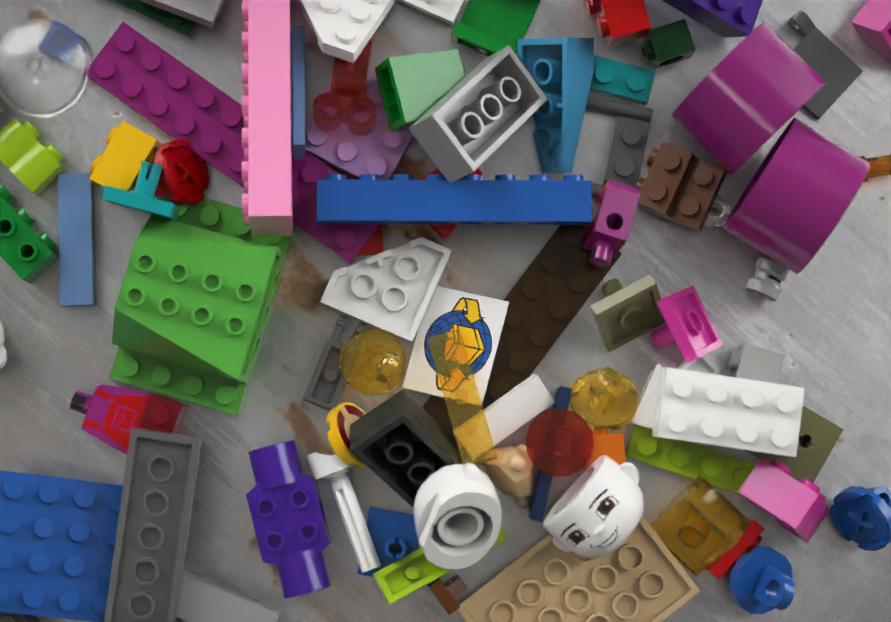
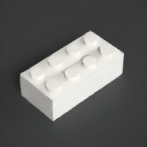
M666 367L661 369L652 437L796 457L805 388Z

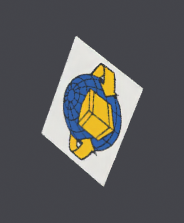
M437 286L418 329L402 388L482 406L509 301Z

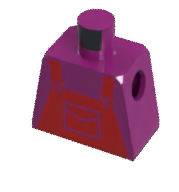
M609 179L592 202V222L590 225H586L582 243L584 249L592 251L589 259L591 264L598 267H608L611 257H614L626 243L639 200L640 189Z
M98 384L93 396L77 390L71 400L70 409L86 415L82 424L84 431L120 452L128 454L131 429L138 428L151 393Z

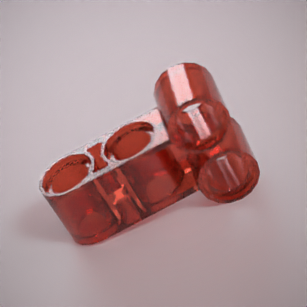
M372 38L367 42L354 63L335 57L330 92L319 94L312 104L313 120L320 130L326 132L334 131L342 123H347L349 131L354 135L366 136L375 129L377 118L376 106L373 101L365 97ZM325 107H332L337 113L332 117H324L319 114V111ZM363 111L368 113L370 118L365 122H359L353 118V115Z

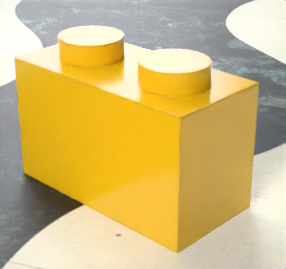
M121 121L118 127L115 126L110 131L106 140L108 146L103 155H98L94 159L90 167V173L92 174L89 179L103 188L106 185L128 192L135 190L141 161L152 164L162 144L156 138Z

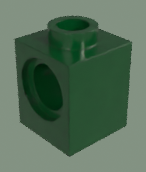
M685 19L651 29L648 36L644 37V42L641 43L644 59L646 62L651 61L653 69L691 58L696 50Z

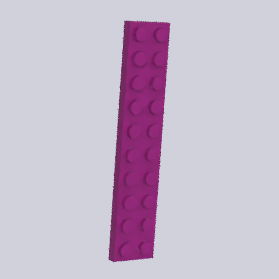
M122 22L85 71L84 75L173 139L187 140L192 143V145H189L190 150L244 188V182H242V161L248 160H244V149H242V128H244L242 105L128 24ZM306 151V160H294L292 158L293 223L345 261L352 264L380 225L319 224L317 222V180H325L326 174L339 173Z

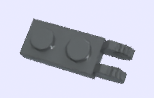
M343 315L339 316L331 337L326 340L303 397V401L329 411L338 406L359 354L358 347L367 327L366 324L360 322L354 330L350 346L340 343L338 341L345 331L348 317Z

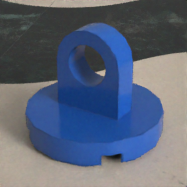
M850 486L835 496L830 514L836 529L847 541L853 540L859 544L858 548L868 551L880 550L891 542L890 489L885 486L871 487L869 489Z
M765 546L753 548L754 551L748 555L744 553L732 568L728 582L729 591L732 592L735 604L751 614H764L774 609L784 610L790 606L795 595V585L792 580V566L787 557L775 549Z

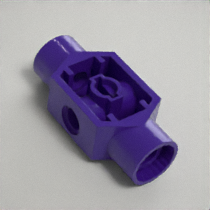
M287 441L249 451L248 454L256 486L246 494L262 562L276 565L284 598L296 597L330 587L322 551L332 543L318 483L315 481L314 476L302 473L295 441Z

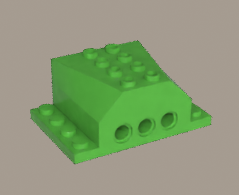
M164 197L163 201L171 203L167 200L166 197ZM203 198L202 201L195 205L187 207L178 206L180 210L177 221L151 214L136 239L114 309L112 344L119 347L109 378L239 416L293 236H252L250 225H244L242 208ZM293 223V234H294V230H295V227H296V225H295L294 223Z

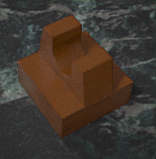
M457 574L444 583L440 578H437L427 584L449 615L460 608L455 598L468 589Z

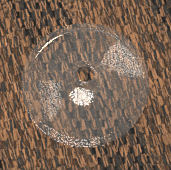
M50 19L28 20L12 28L0 41V75L2 76L0 78V95L3 100L17 112L34 118L56 117L72 109L85 94L90 81L91 62L84 42L71 28ZM33 60L38 61V68L35 71L30 69V64Z

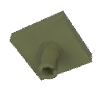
M651 274L626 287H623L618 279L607 281L602 286V291L606 298L590 306L601 340L608 352L666 322L656 303L661 300L657 283Z
M803 406L796 457L759 452L750 454L759 459L763 458L770 464L775 459L791 470L789 476L800 482L802 478H805L814 483L844 429Z

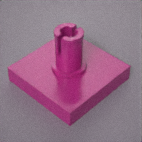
M694 286L656 302L667 323L665 326L651 332V339L658 349L676 342L688 364L723 346Z

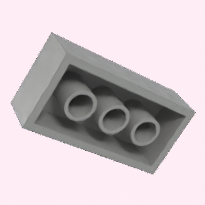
M508 45L484 59L409 127V130L447 181L452 183L474 172L548 99Z

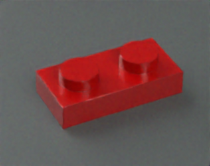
M748 518L703 568L717 579H720L722 576L727 578L730 576L732 568L745 550L748 553L751 552L761 542L762 537L760 534L765 528L755 519Z

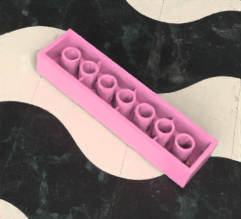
M242 0V21H244V32H242V52H244V63H242V84H244V96H242V116H244L242 149H244V160H248L242 161L244 193H248L242 194L244 225H250L252 236H293L291 0Z

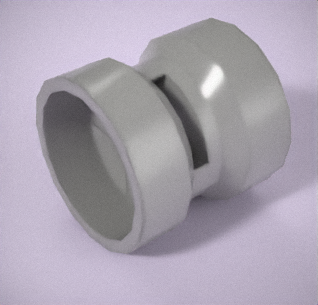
M759 257L754 266L756 273L753 278L748 280L745 289L760 298L775 302L780 294L779 285L782 281L786 280L790 270L773 260Z

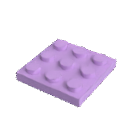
M343 59L338 64L306 122V151L358 180L361 174L380 175V180H390L414 137L410 130L390 131L377 77Z

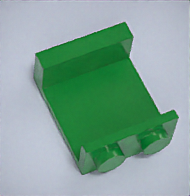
M469 0L460 22L456 21L451 32V42L486 57L509 45L517 55L518 39L525 38L541 0Z

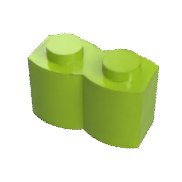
M14 118L0 131V161L32 193L38 196L58 177V174H61L66 169L60 163L64 157L50 143L44 147L37 140L41 134L31 123L26 120L21 124Z

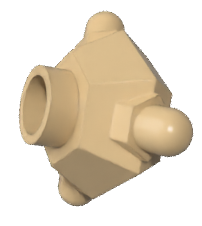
M518 444L516 447L503 446L493 448L475 460L478 464L485 466L486 473L491 482L503 494L515 497L516 503L520 508L525 509L531 505L530 495L535 480L534 467L538 464V459L529 447L524 444Z

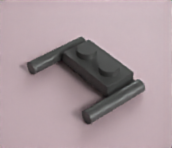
M588 95L587 109L618 115L603 185L592 183V196L597 197L609 179L635 188L639 180L653 109Z

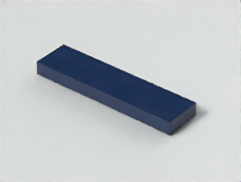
M560 386L556 389L555 403L552 406L528 517L531 520L543 522L572 388Z

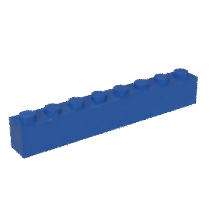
M326 174L325 180H317V222L319 224L590 225L592 222V181L584 180L583 175H564L563 180H550L549 175L537 174L530 175L529 180H516L515 175L501 174L495 175V180H482L481 175L468 174L462 177L461 180L449 183L443 174L427 175V180H414V175L395 174L393 175V180H380V175L361 174L359 175V180H346V175Z

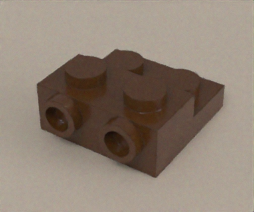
M662 142L660 149L654 148L649 155L647 166L650 167V171L646 179L640 178L635 188L641 190L637 205L644 211L701 232L727 175V171L722 166L695 157L693 152Z

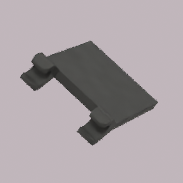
M798 11L789 19L788 25L803 35L804 38L793 50L826 81L803 105L818 120L863 71L814 25L805 12Z

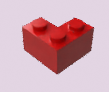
M585 0L589 16L594 15L600 37H606L609 47L648 36L651 24L644 0Z

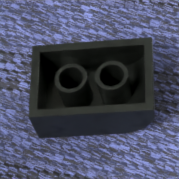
M403 389L350 424V451L413 508L420 486L432 473L444 466L465 464L466 462L461 449L452 436Z

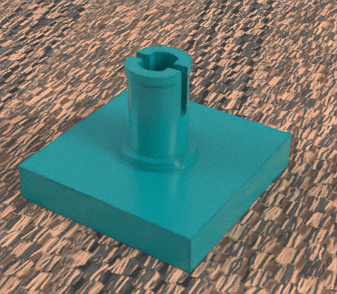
M141 161L135 190L128 192L105 185L101 198L112 204L177 221L180 210L173 203L157 199L158 197L155 196L163 166L152 165L146 161Z

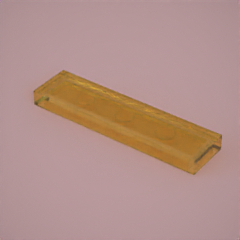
M460 329L428 337V343L462 463L465 464L466 462L476 465L497 459Z

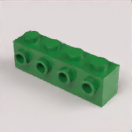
M0 183V256L23 281L32 284L59 259V254L54 250L58 245L45 231L40 234L32 226L36 222L35 219L23 207L18 210L10 202L14 196Z

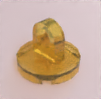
M368 328L349 337L342 348L339 363L345 377L344 379L351 388L359 393L375 396L387 393L397 386L404 375L406 356L402 344L393 334L381 329Z
M609 366L604 369L588 371L580 376L572 386L570 397L574 417L583 426L601 432L602 429L619 430L630 423L636 412L638 400L635 385L626 375Z

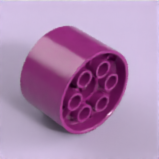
M763 22L743 39L693 89L671 116L732 176L826 81L766 22Z
M793 118L755 172L730 213L723 229L795 274H798L817 254L846 212L868 172L870 163L798 119Z

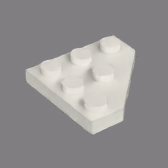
M395 0L298 1L310 30H314L318 37V45L322 52L354 63L394 5Z
M420 237L392 250L389 249L366 258L364 261L333 271L320 303L413 343L452 250Z

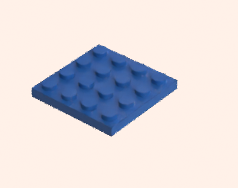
M0 470V612L104 622L123 490L122 485Z

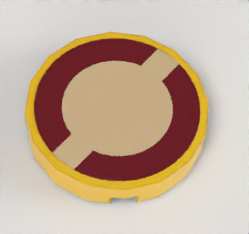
M345 402L332 408L326 417V423L330 422V430L327 431L328 440L334 452L347 465L354 464L356 469H362L366 465L350 451V424L366 413L355 404Z

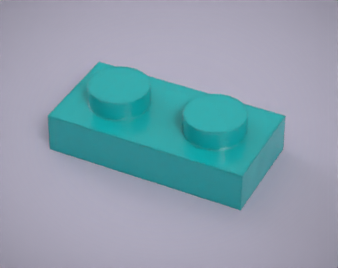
M594 55V72L589 91L647 105L656 71Z

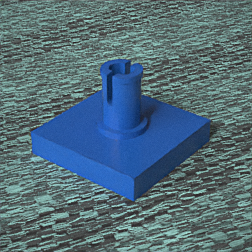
M370 507L367 528L381 566L363 573L359 566L357 574L373 577L372 575L379 570L420 549L413 514Z

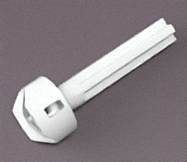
M314 452L306 456L315 481L325 479V481L330 480V486L362 573L381 566L350 478L346 474L350 472L351 468L356 466L354 464L347 465L336 453L334 455H324Z

